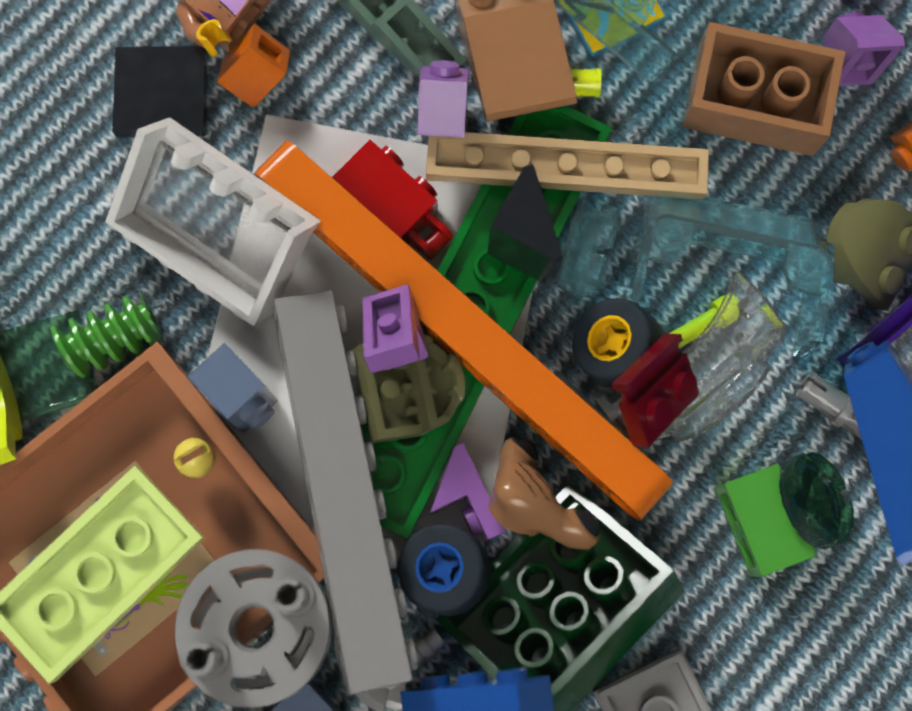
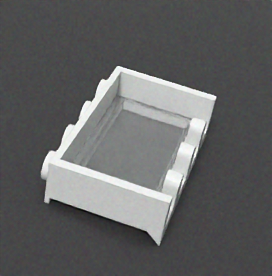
M169 117L137 129L105 222L120 232L126 240L137 244L157 258L163 266L174 270L194 284L200 292L211 296L231 310L237 318L248 322L252 326H256L274 313V299L282 297L310 235L320 224L321 220Z

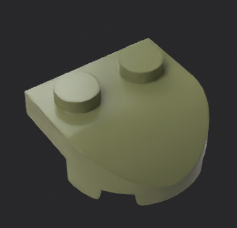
M862 198V200L855 203H845L835 214L827 234V243L834 245L835 264H830L827 267L830 276L835 283L851 285L872 309L889 311L896 294L903 286L904 278L912 264V215L906 207L892 200Z
M424 335L428 349L427 358L397 368L380 370L373 373L370 372L364 360V345L360 344L353 349L372 444L427 434L450 421L458 404L463 401L465 379L461 365L453 353L447 354L439 346L432 343L434 340L432 337Z

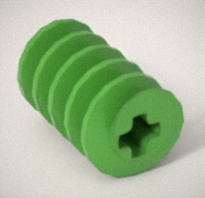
M140 290L141 304L138 306L127 295L122 297L123 312L118 313L110 303L104 304V320H100L91 310L87 311V327L83 328L74 318L68 319L70 334L64 335L56 325L50 327L56 348L69 369H72L78 376L84 378L90 375V362L100 371L108 368V354L114 361L120 363L126 360V347L136 356L143 353V339L150 346L156 342L161 344V332L158 321L143 291Z

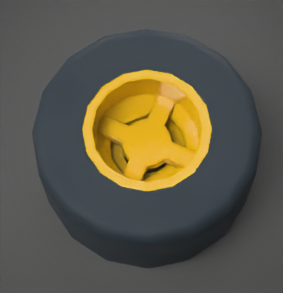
M609 298L594 304L581 316L577 323L572 339L574 360L583 373L613 389L612 383L664 335L663 328L651 314L640 306L626 299Z

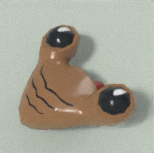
M511 437L506 440L500 450L499 468L494 483L493 495L488 504L490 513L496 521L504 528L518 534H528L529 536H535L539 533L544 534L568 548L588 550L594 546L601 538L597 518L590 512L578 511L573 508L566 510L562 507L545 478L535 470L539 465L538 450L535 443L524 437Z

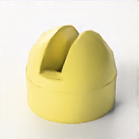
M188 438L182 441L176 447L173 457L177 470L190 478L206 476L213 469L216 460L212 446L200 438ZM202 447L205 454L190 460L184 465L182 464L183 457Z

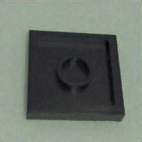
M200 46L115 47L112 132L116 137H135L137 129L170 117L196 136H206L208 52L206 49Z

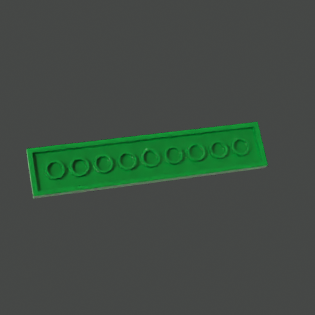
M567 106L518 115L507 135L607 142L612 127ZM482 184L437 271L511 335L537 280L487 254L490 227L513 186ZM541 188L558 239L582 191ZM462 365L461 368L465 379V395L463 401L458 404L450 421L422 436L372 444L376 459V471L370 472L373 491L381 489L386 507V519L380 520V525L407 540L411 536L485 387ZM366 420V424L360 425L363 443L371 442Z

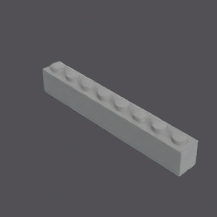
M332 290L274 299V320L346 696L412 681L411 670L418 668L417 656L413 640L411 638L404 639L400 619L407 618L406 603L401 587L394 589L390 569L397 566L392 539H383L380 520L386 519V507L381 489L373 491L370 472L376 471V459L372 443H363L360 425L366 424V411L362 396H354L351 379L357 378V369L353 351H345L341 334L347 333V319L343 305L335 306Z

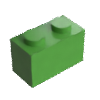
M779 463L714 487L750 577H763L817 556L812 546L814 544L802 536V534L804 535L805 528L803 527L800 533L786 509L781 488L783 472ZM785 475L784 477L796 489L794 483ZM803 517L801 522L807 527V519Z

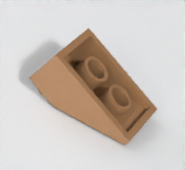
M455 0L458 31L486 122L577 104V95L554 0Z

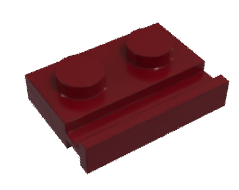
M664 334L612 383L613 390L620 391L622 400L618 404L632 445L649 447L699 395L697 379L693 374L687 353H681L678 346L683 341L681 334Z

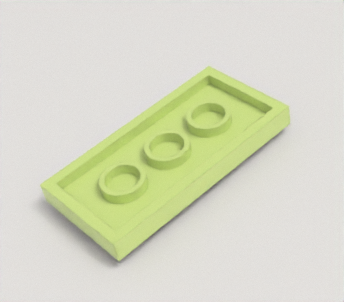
M134 465L0 591V630L49 684L55 683L206 538L142 469Z

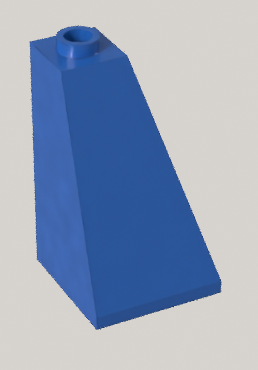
M887 340L877 347L874 342L867 343L852 352L847 357L850 363L844 367V380L894 553L901 566L912 561V375Z

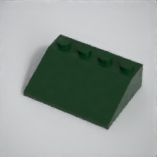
M569 482L556 496L558 502L566 510L573 508L593 514L597 518L600 527L599 534L601 538L588 550H577L568 548L541 533L535 536L518 534L490 563L492 569L490 584L480 603L466 613L453 616L439 615L436 618L494 680H497L496 672L516 668H527L528 677L549 676L554 711H572L684 592L675 571Z

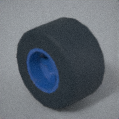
M443 523L423 527L409 537L400 551L397 566L400 587L409 601L424 611L444 616L466 613L480 603L489 588L492 572L489 555L480 541L458 526Z

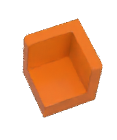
M254 23L222 59L217 83L249 106L255 107L287 74L290 50Z

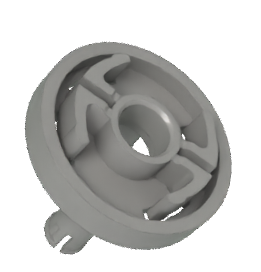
M259 549L227 554L205 567L193 579L185 591L179 604L175 622L176 648L181 667L185 669V673L200 690L211 698L227 705L242 708H257L275 704L290 698L302 690L320 670L327 656L332 636V616L329 602L323 588L313 574L300 563L287 556ZM269 566L270 568H272L269 569L266 567H260L258 569L245 570L237 572L235 574L231 573L233 571L249 567ZM210 588H212V590L210 591V593H209V594L207 595V597L205 598V600H204V602H203V604H202V606H201L200 611H198L197 614H196V616H195V625H196V626H201V629H197V628H195L194 625H193V617H194V614H195L196 610L199 608L200 603H201L203 597L205 596V594L207 593V591H208ZM260 607L265 609L273 618L274 633L270 641L264 646L251 648L240 639L238 623L246 611ZM305 626L311 627L313 630L306 629L304 638L300 646L298 647L297 651L293 655H290L298 645ZM265 670L267 671L265 676L255 679H237L235 686L239 689H250L254 687L266 686L275 683V685L267 688L251 689L248 691L237 690L233 687L232 684L234 678H247L263 674Z

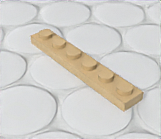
M465 132L464 138L429 136L426 180L513 186L522 169L526 166L534 165L540 187L543 189L704 200L708 193L709 149Z

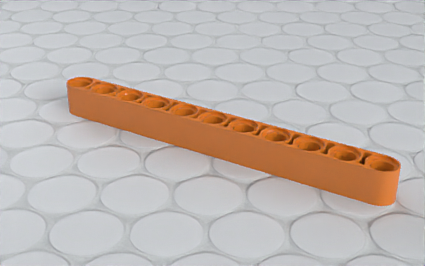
M286 140L253 173L256 177L321 220L313 233L380 293L409 284L422 331L429 337H432L448 354L453 353L459 363L630 516L638 521H642L673 485L670 477L636 446L632 445V442L293 143Z

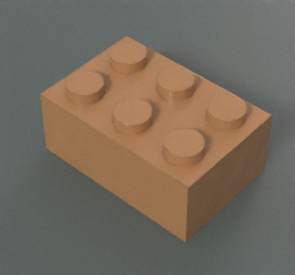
M709 22L697 48L681 127L814 156L831 134L845 51Z

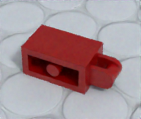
M369 140L332 178L406 244L410 243L425 258L432 260L453 238L451 231L436 217L438 215V200L435 198L437 192L421 176H417L415 179L402 168L404 163L391 148L384 146L380 149L372 140ZM428 226L433 232L423 240L418 234Z

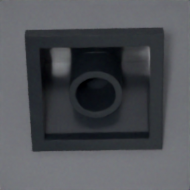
M529 165L522 169L490 227L487 254L546 285L555 281L563 254L534 165Z

